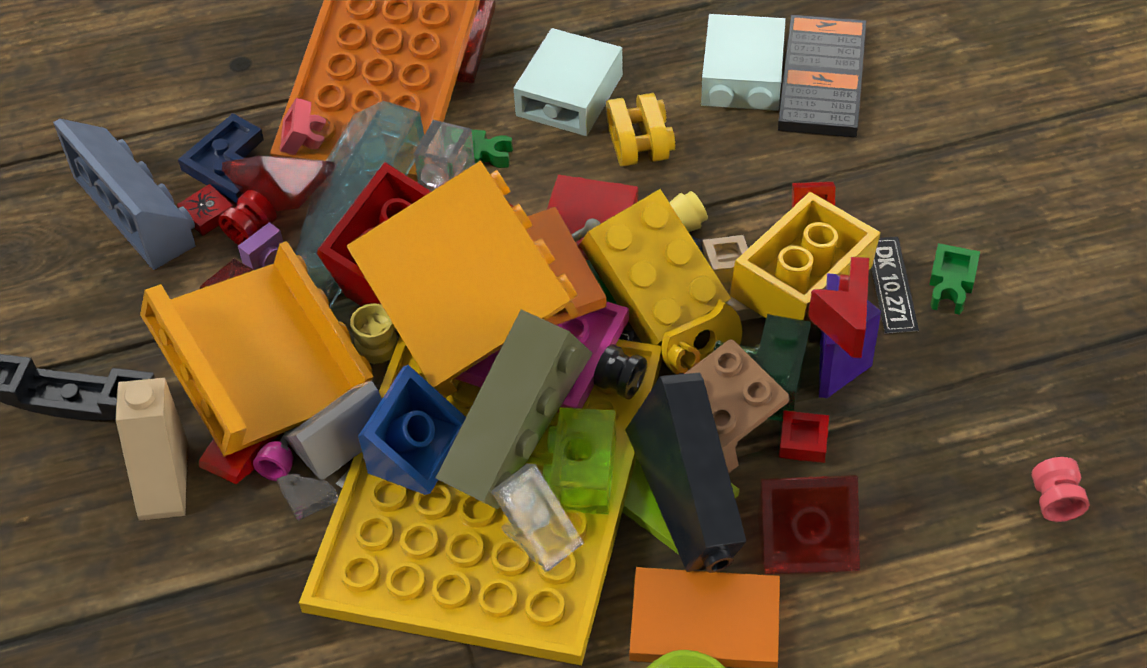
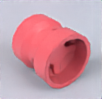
M1055 457L1039 463L1032 470L1031 475L1037 491L1042 493L1039 504L1045 519L1055 522L1069 521L1078 518L1089 509L1090 504L1086 491L1079 486L1082 477L1075 460L1068 457Z

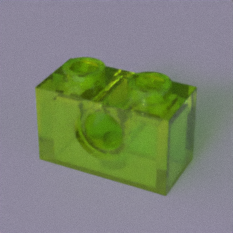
M559 408L557 426L550 425L548 431V453H553L552 464H544L542 476L543 492H549L551 495L552 511L609 514L617 441L615 410Z

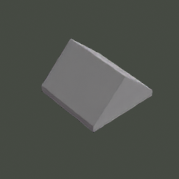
M372 381L355 385L283 437L321 481L362 452L358 436L382 400L378 389Z

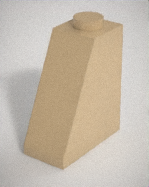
M155 378L118 382L116 424L139 521L185 516L188 440L166 379Z

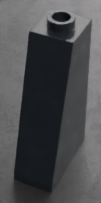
M700 372L660 376L625 431L686 572L704 569L709 573L719 572L733 563L734 556L747 541L704 379Z

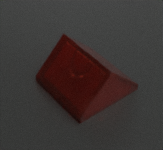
M256 156L222 162V171L242 194L247 190L257 191L267 198L275 211L299 209L335 170L334 161L273 156Z
M857 475L761 479L758 522L764 574L860 571Z

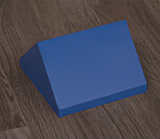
M409 365L403 366L358 438L368 474L427 495L431 493L438 481L436 476L466 417Z

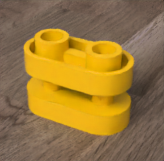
M654 93L637 95L636 108L627 109L623 98L606 100L608 128L621 167L637 164L638 152L648 151L650 160L654 162L669 159V151L675 150L672 127L665 126L666 110L662 99L657 100ZM639 123L642 135L635 136L632 124Z

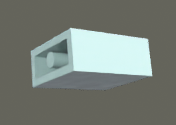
M709 14L702 74L701 106L779 111L786 18Z
M551 28L514 86L516 116L587 136L603 110L606 100L610 98L623 75L622 47Z

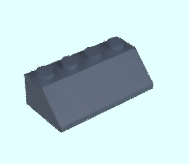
M58 119L53 122L74 179L153 270L196 246L191 229L195 228V224L189 212L183 206L180 208L175 206L174 200L164 184L156 185L146 164L143 161L137 163L134 160L129 146L123 139L117 141L106 128L65 119Z

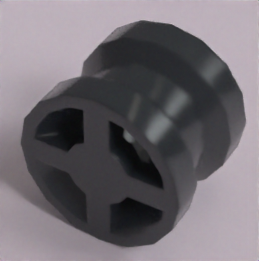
M614 344L609 345L597 363L593 378L594 384L602 389L609 387L616 389L620 397L627 400L631 399L638 391L644 379L647 360L637 354L630 357L624 354L621 347Z

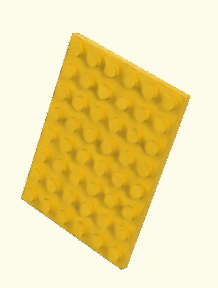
M401 336L379 390L382 399L403 366L409 365L427 381ZM619 339L616 346L621 347L624 354L630 357L637 354L647 360L646 373L636 394L627 400L620 397L616 389L611 387L602 389L594 385L577 419L557 412L518 475L513 493L506 501L501 503L498 509L440 480L437 481L430 494L424 495L368 474L363 453H359L353 458L300 598L299 605L302 613L582 666L637 458L625 429L657 382L663 359L661 346ZM452 379L458 391L446 399L467 417L481 387Z

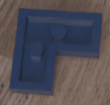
M232 113L178 159L181 171L205 185L210 184L220 194L237 203L238 198L247 190H255L266 181L264 170L244 158L264 141L262 129Z

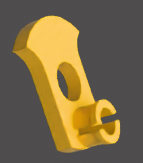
M718 299L715 308L710 313L665 332L661 349L666 366L676 375L686 373L688 369L694 367L728 340H734L740 346L742 325L737 312L731 306ZM704 330H709V342L705 347L697 350L694 347L696 336Z

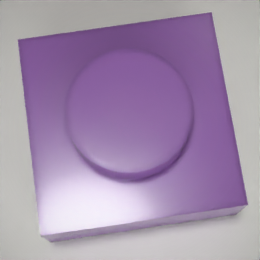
M270 222L238 246L245 273L273 264L279 244L283 243L281 231Z

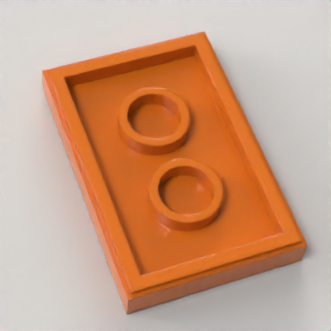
M556 207L528 216L533 226L526 231L531 239L535 242L542 238L555 258V261L549 264L556 277L565 273L578 294L577 297L572 299V302L579 314L571 318L564 308L546 319V321L558 325L607 307L606 296Z
M636 567L629 661L653 663L661 656L672 651L691 650L715 658L724 667L778 668L780 576L724 572L709 573L707 571L686 572V570Z

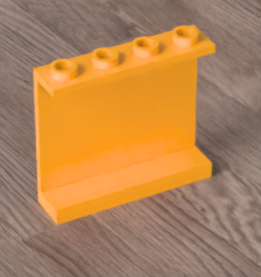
M482 161L477 162L346 246L425 378L444 398L458 391L452 379L502 348L521 309L544 320L564 308L571 318L579 314L572 302V299L577 297L578 294L565 273L558 277L555 276L549 264L555 261L552 253L542 238L533 242L526 231L533 226L519 203L511 208L504 197L511 192L498 170L489 174Z
M287 241L279 244L273 264L173 299L169 298L161 284L144 291L140 316L223 456L300 426L355 385L372 381L374 377L369 361L364 356H360L352 344L346 325L341 321L338 322L329 308L326 294L321 288L315 286L308 275L305 261L300 255L294 253Z

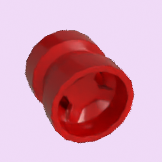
M247 190L238 198L237 206L227 209L219 217L218 221L228 238L240 245L269 222L272 224L276 220L277 215L267 198L255 190Z

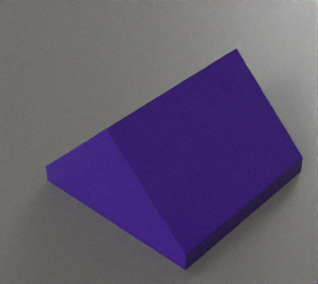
M827 273L825 290L838 291L839 276ZM867 300L866 332L862 358L851 357L820 329L819 398H829L872 366L881 311L870 301Z

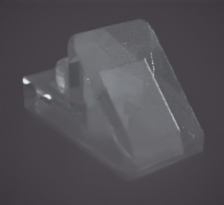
M527 463L491 491L509 520L502 526V530L544 571L548 572L584 543L536 464Z

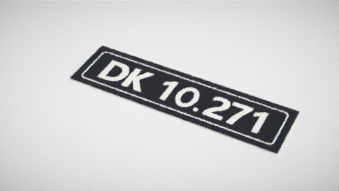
M879 238L871 269L884 332L919 331L899 238Z

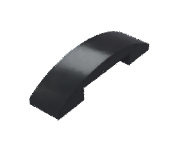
M0 354V402L30 412L77 420L116 419L118 382L156 378L153 372L112 368L108 377L36 368L30 357Z

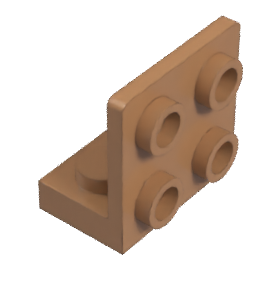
M728 340L684 373L700 372L704 379L728 473L739 466L735 447L738 445L737 442L789 402L788 393L734 340Z

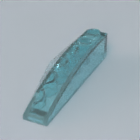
M381 101L355 113L317 175L295 254L300 255L305 261L308 275L315 286L321 288L326 294L330 309L341 289L316 254L317 250L384 162L407 176L426 142L420 112Z

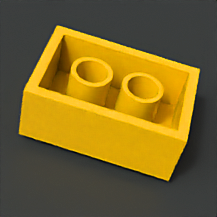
M661 189L589 230L580 243V247L616 303L629 308L628 322L642 343L661 346L665 332L710 313L715 308L718 299L725 303L731 299Z
M809 192L735 260L730 296L800 339L814 325L809 318L811 291L813 289L825 290L827 273L837 274L838 276L840 274L848 275L851 257L869 258L870 270L873 265L880 232Z

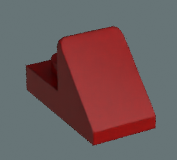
M851 257L849 274H840L838 291L813 289L811 291L809 307L810 320L853 358H862L866 332L869 258Z

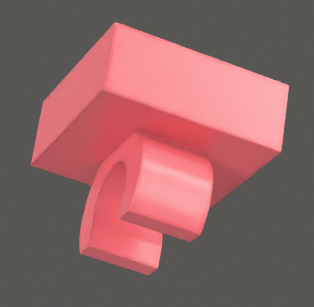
M296 98L284 116L280 152L296 155L302 144L310 149H319L323 143L324 136L316 135L310 129L320 132L326 123V119L319 115H310V101Z

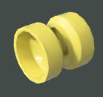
M366 304L359 307L350 319L356 350L360 356H364L372 364L390 360L398 342L396 332L394 331V324L381 304Z

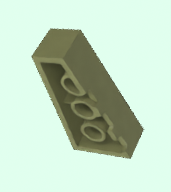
M521 309L436 479L498 509L501 503L506 501L513 493L518 475L593 353L570 331Z

